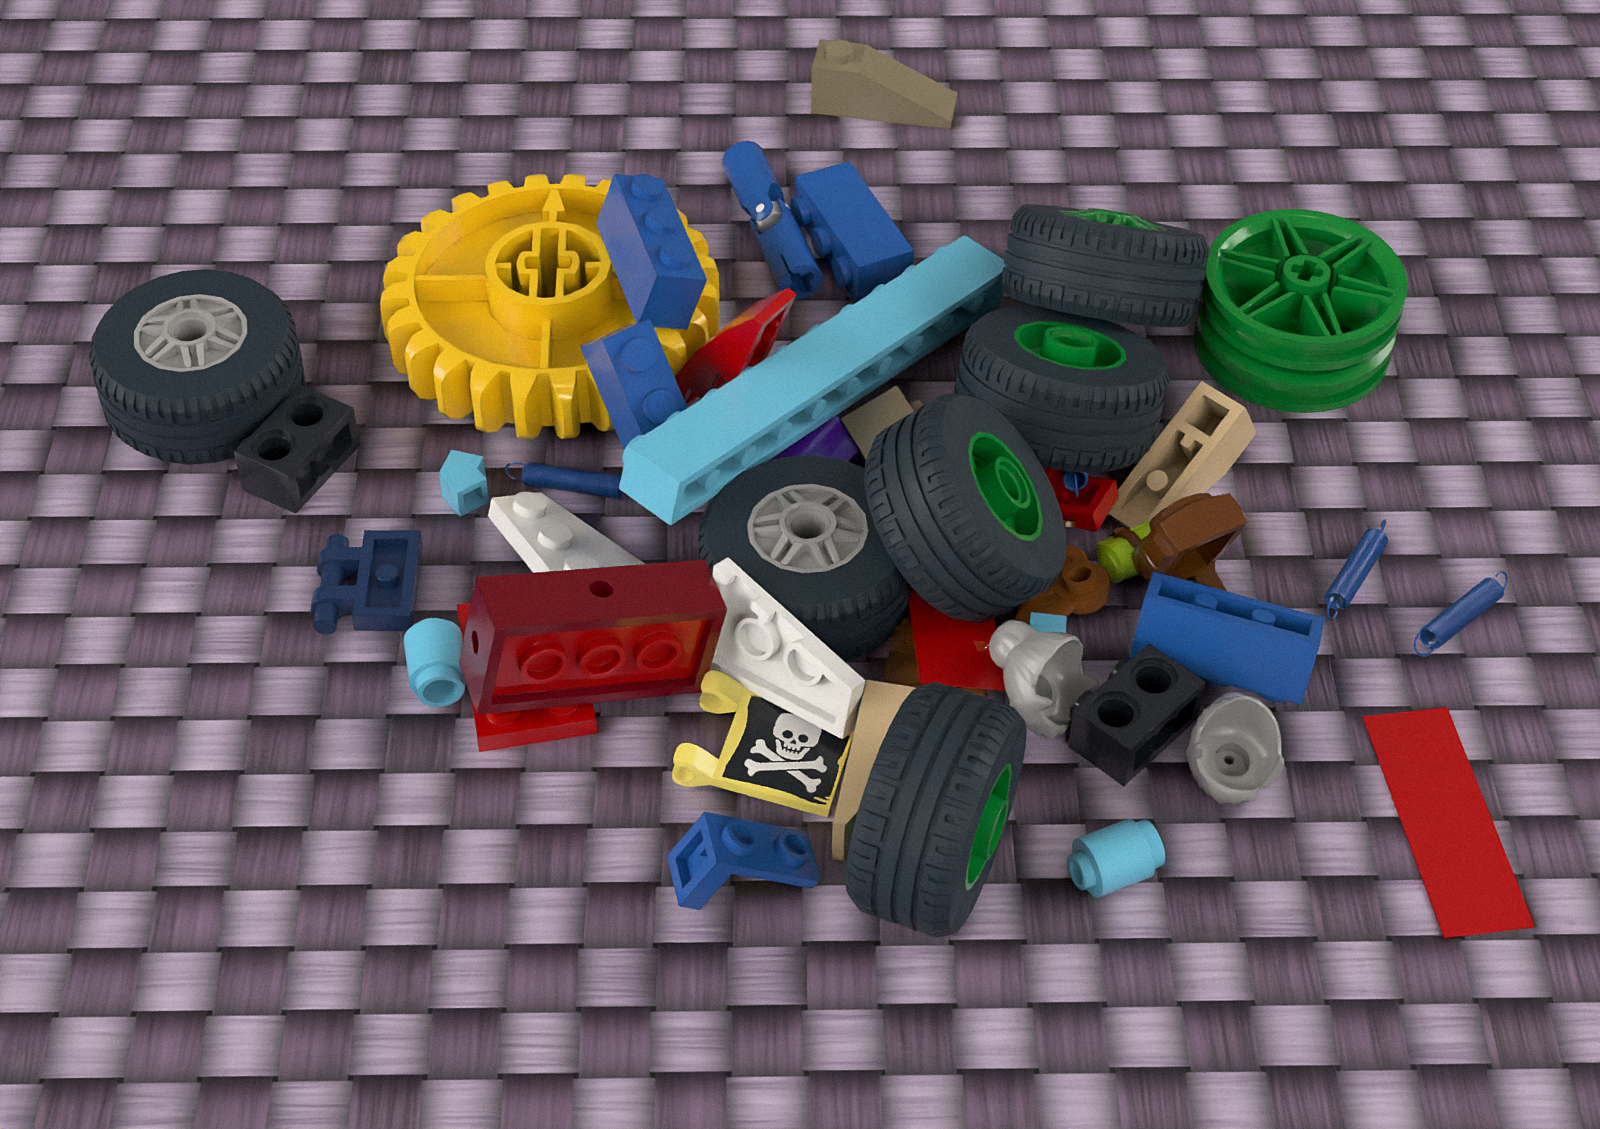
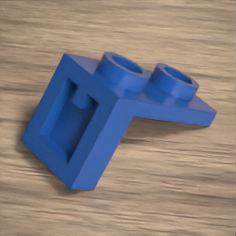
M703 812L667 855L678 906L701 910L731 874L813 888L821 879L810 837L805 831L710 812Z

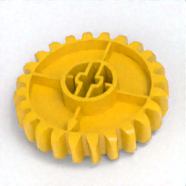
M544 174L528 175L525 177L524 186L513 188L506 180L492 182L487 186L488 196L480 198L472 192L453 197L451 198L453 213L440 209L431 211L420 219L422 232L414 231L403 236L397 245L398 257L387 263L383 276L385 290L381 295L380 310L384 335L389 343L391 360L399 373L408 376L409 386L419 398L427 400L437 399L439 413L449 419H462L473 412L475 429L483 432H497L506 422L515 424L516 436L521 439L538 437L543 426H554L557 436L561 439L577 437L580 434V423L590 421L601 431L615 429L580 348L583 344L624 326L636 323L596 225L612 179H603L596 187L586 186V179L582 174L564 175L560 184H549L548 178ZM678 209L676 210L707 281L687 330L654 327L674 377L694 353L718 333L720 326L718 268L714 259L709 257L708 244L701 232L688 228L686 215Z

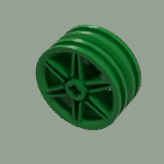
M1303 209L1273 210L1254 214L1233 223L1217 236L1210 247L1208 262L1205 263L1206 273L1202 281L1203 289L1199 299L1200 303L1194 327V346L1197 356L1214 380L1233 394L1256 405L1295 413H1314L1339 409L1363 399L1374 391L1388 370L1408 290L1407 276L1403 264L1397 254L1383 239L1367 228L1348 219L1329 213Z

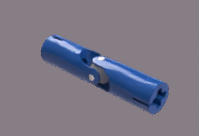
M742 141L732 145L722 158V166L742 209L752 217L749 220L752 230L779 291L790 288L797 294L794 300L805 299L811 296L810 291L814 294L822 283V273L790 207L785 203L783 191L761 146L752 141Z

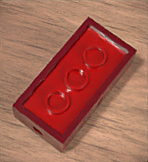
M705 559L476 577L459 664L477 715L701 693V683L704 675L710 671L728 609Z

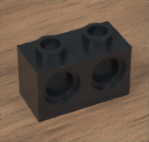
M300 385L283 403L273 410L272 414L251 435L242 440L238 449L234 452L242 490L296 514L360 446L354 408Z
M1149 643L1132 659L1125 657L1120 660L1111 671L1108 680L1094 692L1087 690L1076 700L1069 714L1072 724L1068 747L1124 787L1197 720L1205 681Z

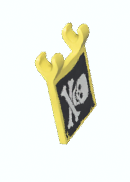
M715 670L708 671L701 683L700 707L707 712L715 714L736 712L719 759L691 743H682L677 747L673 757L675 765L672 770V779L674 782L687 787L712 785L828 818L851 747L854 731L841 739L750 692L727 674Z

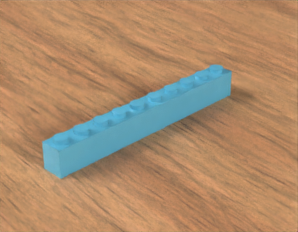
M965 235L946 247H939L932 256L916 266L910 265L900 276L885 285H878L871 294L855 304L846 305L839 314L823 324L814 325L804 336L788 346H780L772 356L754 367L749 366L745 368L738 377L719 389H711L700 401L684 411L674 412L663 424L652 431L633 438L622 455L624 466L619 489L667 524L673 525L718 495L724 486L740 473L770 460L974 324L982 316L998 308L1001 305L1005 292L1001 282L1003 267L1006 266L1004 259Z

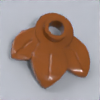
M1066 545L1067 553L1064 565L1055 583L1048 590L1021 603L1014 613L1013 620L1022 621L1029 625L1031 612L1068 616L1071 612L1074 614L1093 613L1101 609L1107 602L1108 594L1111 590L1110 575L1104 567L1095 563H1089L1084 551L1077 547Z

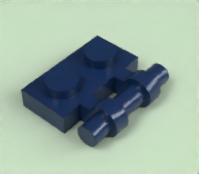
M364 530L362 547H349V540L343 535L334 534L329 536L326 549L320 552L318 558L317 573L321 577L320 587L314 590L310 610L315 615L313 626L315 631L326 635L334 633L337 628L338 619L342 618L345 613H352L355 631H407L412 627L423 549L421 530ZM350 575H358L356 585H343L344 580L348 579Z

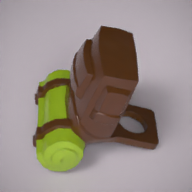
M1209 493L1190 495L1164 508L1145 523L1130 529H1124L1122 526L1114 529L1110 537L1097 543L1098 562L1100 566L1108 571L1111 581L1116 583L1129 578L1136 579L1144 577L1150 583L1154 571L1187 581L1192 579L1194 583L1227 591L1215 571V561L1240 534L1247 523V519L1243 510L1230 493L1211 496Z

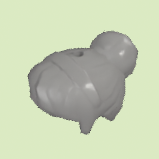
M1017 620L1005 621L997 628L990 639V657L997 666L1003 668L1005 691L1010 700L1009 705L1017 710L1025 720L1026 727L1036 735L1041 734L1048 739H1053L1057 735H1063L1072 722L1069 714L1076 700L1085 691L1091 690L1099 684L1098 679L1085 676L1082 670L1083 645L1080 639L1064 632H1037L1030 625Z
M1238 691L1224 693L1203 710L1202 715L1197 718L1196 725L1192 728L1190 743L1186 749V758L1198 787L1203 789L1206 795L1212 796L1219 804L1230 803L1238 806L1244 802L1255 801L1260 789L1268 788L1278 780L1285 764L1281 754L1279 725L1271 710L1261 701L1241 694ZM1224 759H1230L1233 764H1226Z

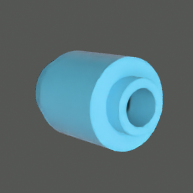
M427 618L410 627L404 635L403 642L411 690L423 704L428 706L442 707L455 703L463 696L464 687L467 685L459 664L463 645L460 628L455 623L440 618Z
M1126 819L1074 839L1072 854L1067 857V866L1074 884L1080 890L1086 889L1093 897L1100 898L1152 877L1155 869L1163 866L1165 863V850L1162 840L1151 822L1146 819L1138 822Z

